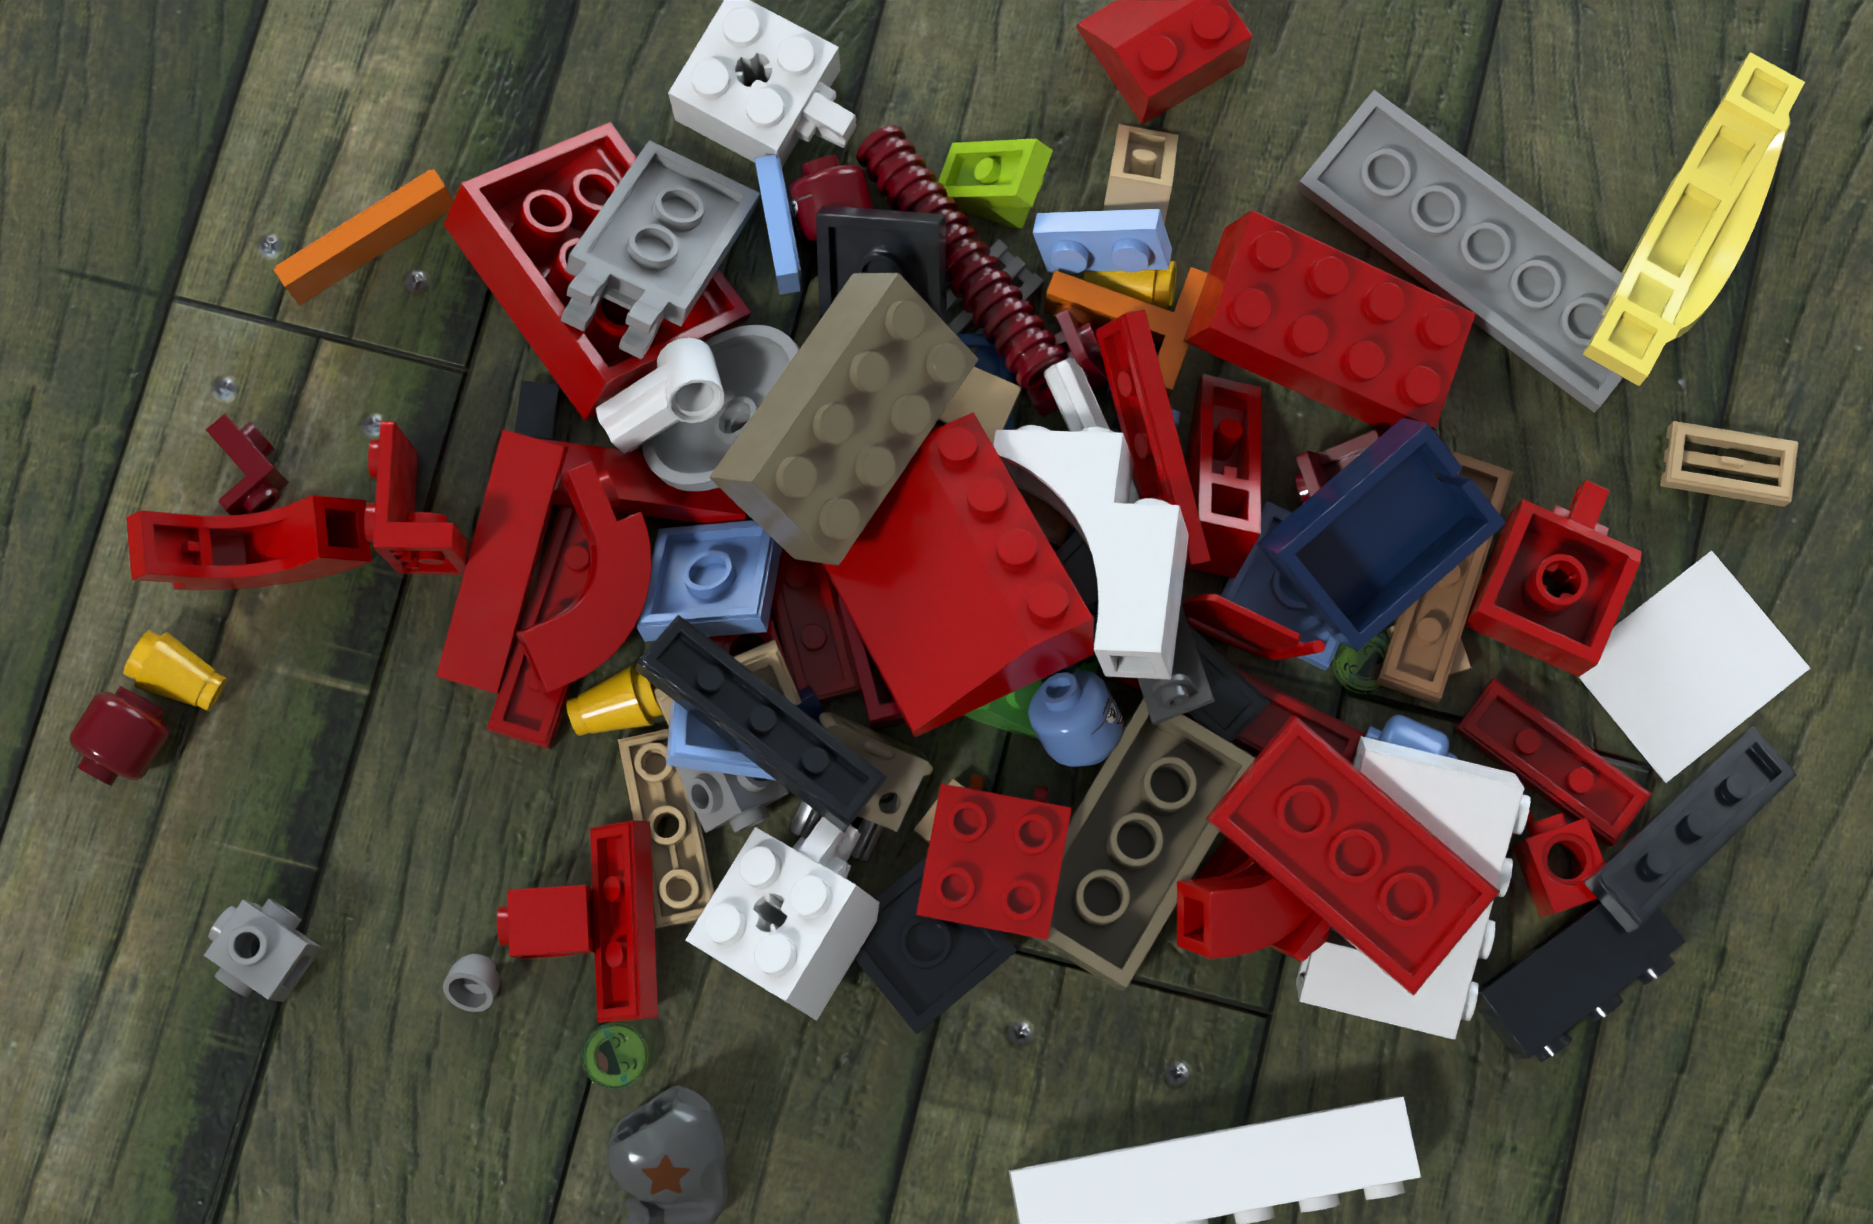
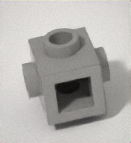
M675 767L686 789L688 801L697 813L705 833L727 824H731L734 833L751 828L770 818L766 806L789 794L786 787L777 780Z
M269 898L262 907L259 904L242 900L237 908L234 906L228 907L216 920L208 936L213 943L204 956L220 966L215 977L240 995L249 997L251 992L255 990L268 1000L285 1002L322 947L297 931L296 928L302 919L276 901ZM260 943V948L257 953V946Z

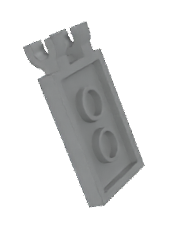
M649 140L569 254L566 272L576 277L568 286L567 296L571 297V300L562 312L561 321L584 332L594 317L602 297L630 310L625 321L630 326L620 341L619 349L642 359L652 344L663 319L682 326L756 210L760 193Z

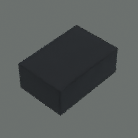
M522 381L515 425L516 433L538 439H555L561 396L559 385Z

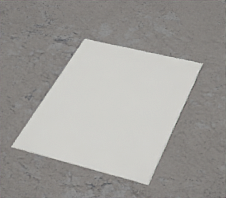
M1711 550L1613 627L1598 665L1579 678L1663 781L1667 783L1808 671L1810 667Z

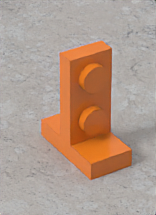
M1190 267L1175 311L1171 312L1055 270L1046 292L1044 312L1053 314V320L1059 324L1056 313L1068 308L1081 325L1090 321L1097 330L1125 313L1145 310L1153 342L1156 344L1155 350L1159 352L1158 361L1168 399H1170L1189 344L1183 342L1208 273Z

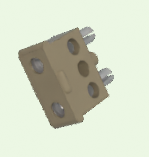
M831 712L822 713L819 716V722L822 727L887 776L882 786L858 815V817L863 818L858 828V832L861 835L851 856L855 859L859 858L861 861H867L883 827L898 831L923 776L930 775L933 767L922 750ZM891 792L888 798L880 800L882 795ZM802 801L790 826L791 832L797 836L800 835L803 838H807L815 828L820 814Z

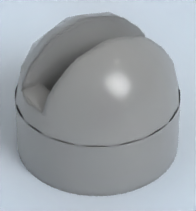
M477 953L462 956L452 965L444 980L443 992L446 998L453 1005L465 1011L481 1012L488 1009L500 986V975L496 970L495 963L488 956Z

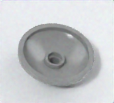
M747 325L721 332L705 341L713 352L724 391V404L721 410L708 420L697 423L678 421L641 445L647 464L660 479L674 488L685 491H706L719 488L709 478L800 349L784 332L770 326Z

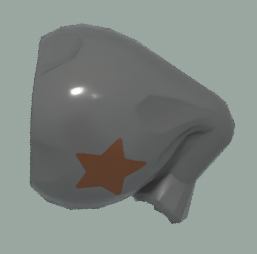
M674 1086L627 1114L613 1128L607 1147L606 1160L611 1176L623 1190L632 1194L626 1202V1209L630 1212V1215L625 1220L626 1224L715 1223L725 1209L727 1201L728 1159L720 1118L707 1099L685 1086Z

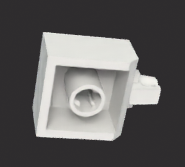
M750 0L723 1L668 92L676 121L754 163L757 157L776 154V157L780 158L781 167H783L799 139L809 142L814 134L845 148L857 126L855 124L857 120L855 114L833 102L836 92L830 87L841 70L839 47ZM748 83H753L751 87L746 86Z
M822 817L807 839L801 837L791 848L755 827L689 933L686 941L817 1021L878 918L879 902L856 884L846 879L851 868L847 861L861 834L852 825L843 833Z

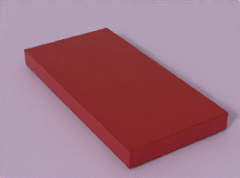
M1291 716L1205 818L1405 991L1412 995L1417 993L1500 892L1296 716Z

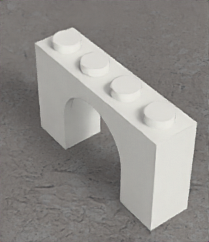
M1361 736L1353 766L1500 892L1497 896L1504 897L1509 887L1513 867L1512 859L1506 858L1512 833L1520 835L1523 832L1530 808V797L1523 795L1524 786L1517 775L1512 772ZM1493 901L1415 995L1405 991L1331 927V932L1326 942L1300 964L1296 979L1299 1002L1455 1040L1460 1020L1470 1021L1475 1010L1478 983L1471 980L1477 958L1486 960L1493 945L1495 921L1488 920Z

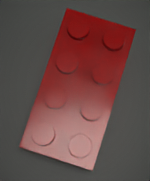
M1251 210L1224 228L1183 342L1384 432L1388 431L1402 418L1428 423L1434 430L1437 427L1476 313Z

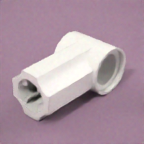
M694 338L678 339L667 344L659 353L657 369L596 408L599 423L605 429L610 441L625 454L628 451L635 450L678 421L697 423L708 420L716 415L724 404V391L713 352L708 344Z

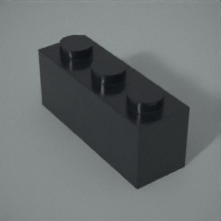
M1597 899L1479 986L1475 1007L1514 1059H1529L1535 1055L1542 1062L1559 1052L1572 1041V1038L1566 1031L1584 1017H1587L1591 1023H1595L1619 1007L1624 1000L1618 992L1638 978L1645 985L1669 970L1675 964V961L1669 954L1684 944L1685 940L1660 908L1639 928L1628 933Z

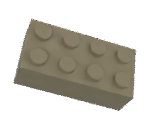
M853 273L709 478L794 559L839 566L979 359L899 273Z
M1143 699L1124 730L1121 739L1109 755L1069 822L1048 940L1034 939L1117 990H1125L1177 904V880L1192 878L1219 832L1205 818L1255 760V757L1184 715H1179L1153 725L1145 699Z

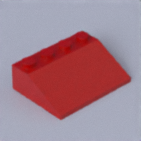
M611 122L462 182L443 224L584 420L596 416V408L657 369V358L660 351L667 344L683 338H694L705 342L721 332L736 328L748 320L751 315L750 310L718 268L682 326L666 319L662 320L652 344L642 359L619 349L620 341L630 326L625 323L630 310L602 297L594 317L584 332L561 321L562 312L571 300V297L567 296L568 286L576 277L566 272L569 254L636 160V156Z
M974 412L930 431L839 566L822 563L914 738L1094 655L1093 617Z

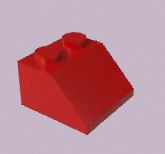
M1116 0L1077 23V30L1141 125L1146 124L1244 65L1253 36L1229 0Z

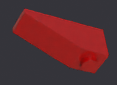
M1202 374L1198 381L1185 464L1211 561L1189 569L1236 578L1261 534L1262 387Z

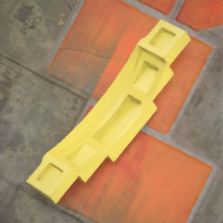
M1751 52L1748 54L1737 70L1716 111L1706 122L1681 170L1669 185L1622 271L1623 276L1602 313L1603 318L1582 355L1640 386L1651 372L1664 345L1681 337L1698 322L1730 277L1756 225L1789 129V112L1805 84L1804 81Z

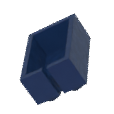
M1402 418L1262 538L1257 545L1334 640L1358 652L1504 526L1506 522L1471 478L1457 475L1463 467L1429 424ZM1433 472L1440 473L1441 475L1437 478Z

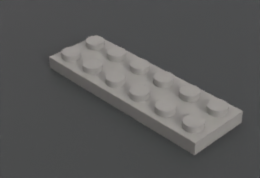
M1373 90L1302 177L1296 190L1437 296L1476 313L1473 323L1595 413L1623 377L1582 354L1602 320V313L1623 274L1377 91Z

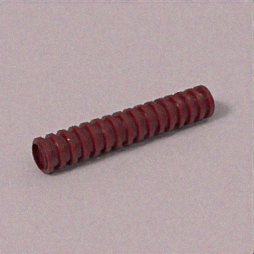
M891 125L871 133L857 150L856 160L859 165L866 168L867 176L871 181L877 183L878 191L882 196L887 197L888 205L892 210L946 215V283L951 284L950 288L956 298L962 299L961 304L966 312L973 313L972 319L974 324L979 328H984L983 335L985 339L990 343H995L994 350L998 357L1006 358L1005 365L1009 372L1017 373L1016 381L1020 387H1036L1045 383L1044 371L1050 366L1066 359L1067 354L1064 348L1058 345L1054 346L1056 342L1055 336L1051 331L1044 330V321L1040 316L1033 315V306L1029 301L1022 300V291L1019 287L1011 285L1012 279L1008 272L1000 271V261L997 257L989 256V246L985 242L979 241L978 231L974 227L968 226L969 221L966 215L958 211V205L953 198L947 197L946 188L943 184L937 182V177L933 170L926 168L925 159L921 155L916 154L914 144L905 139L906 136L903 129L897 125Z

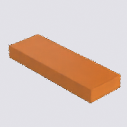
M429 169L282 261L273 270L300 306L448 213L453 199L434 169Z

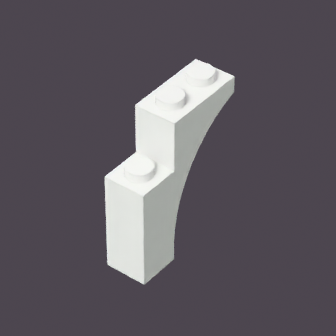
M1036 425L1022 426L1017 430H996L993 446L1016 486L1044 500L1057 510L1076 529L1093 556L1099 599L1094 651L1104 675L1109 677L1171 679L1189 533L1180 506L1170 505L1165 501L1152 498L1140 499L1134 504H1128L1134 462L1123 433H1115L1102 427H1087L1080 432L1050 431L1047 428Z

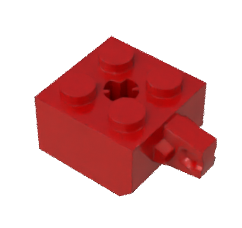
M1585 480L1576 489L1567 510L1555 505L1552 511H1549L1522 499L1507 517L1506 524L1503 526L1474 594L1464 626L1577 677L1598 665L1638 570L1642 551L1608 537L1609 528L1597 523L1610 490ZM1547 577H1551L1559 584L1554 591H1562V594L1557 598L1546 591L1548 585H1543V581Z

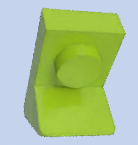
M1037 138L952 143L938 183L944 185L948 193L947 197L955 200L958 210L1011 228H1022L1030 207H1033L1037 193L1043 184V177L1053 150Z

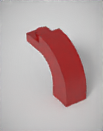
M592 461L560 475L589 545L590 568L586 583L578 597L564 611L516 632L541 692L549 693L588 675L607 661L625 642L635 627L648 594L651 578V548L642 512L632 514L617 521L612 510L620 506L615 486L607 471L596 472Z
M311 495L281 508L230 516H202L140 510L126 516L131 579L173 583L174 590H232L308 581L360 567L372 562L370 542L366 540L364 531L366 500Z
M1249 857L1241 866L1227 874L1208 878L1177 880V946L1209 959L1249 954L1264 949L1292 933L1313 911Z

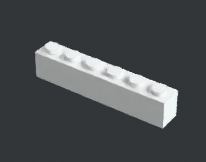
M1389 1097L1008 1170L1018 1224H1209L1208 1218L1233 1213L1236 1224H1249L1275 1218L1273 1206L1299 1201L1301 1212H1310L1339 1206L1338 1193L1364 1189L1366 1200L1405 1193L1403 1181L1421 1177L1404 1097Z

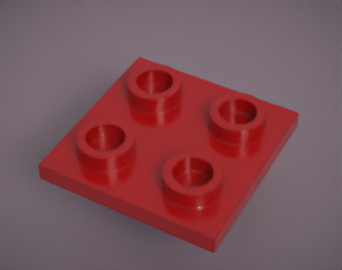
M972 773L968 788L941 783L916 915L1048 940L1072 808L1046 803L1049 788L1036 785L1033 800L982 791L985 776Z

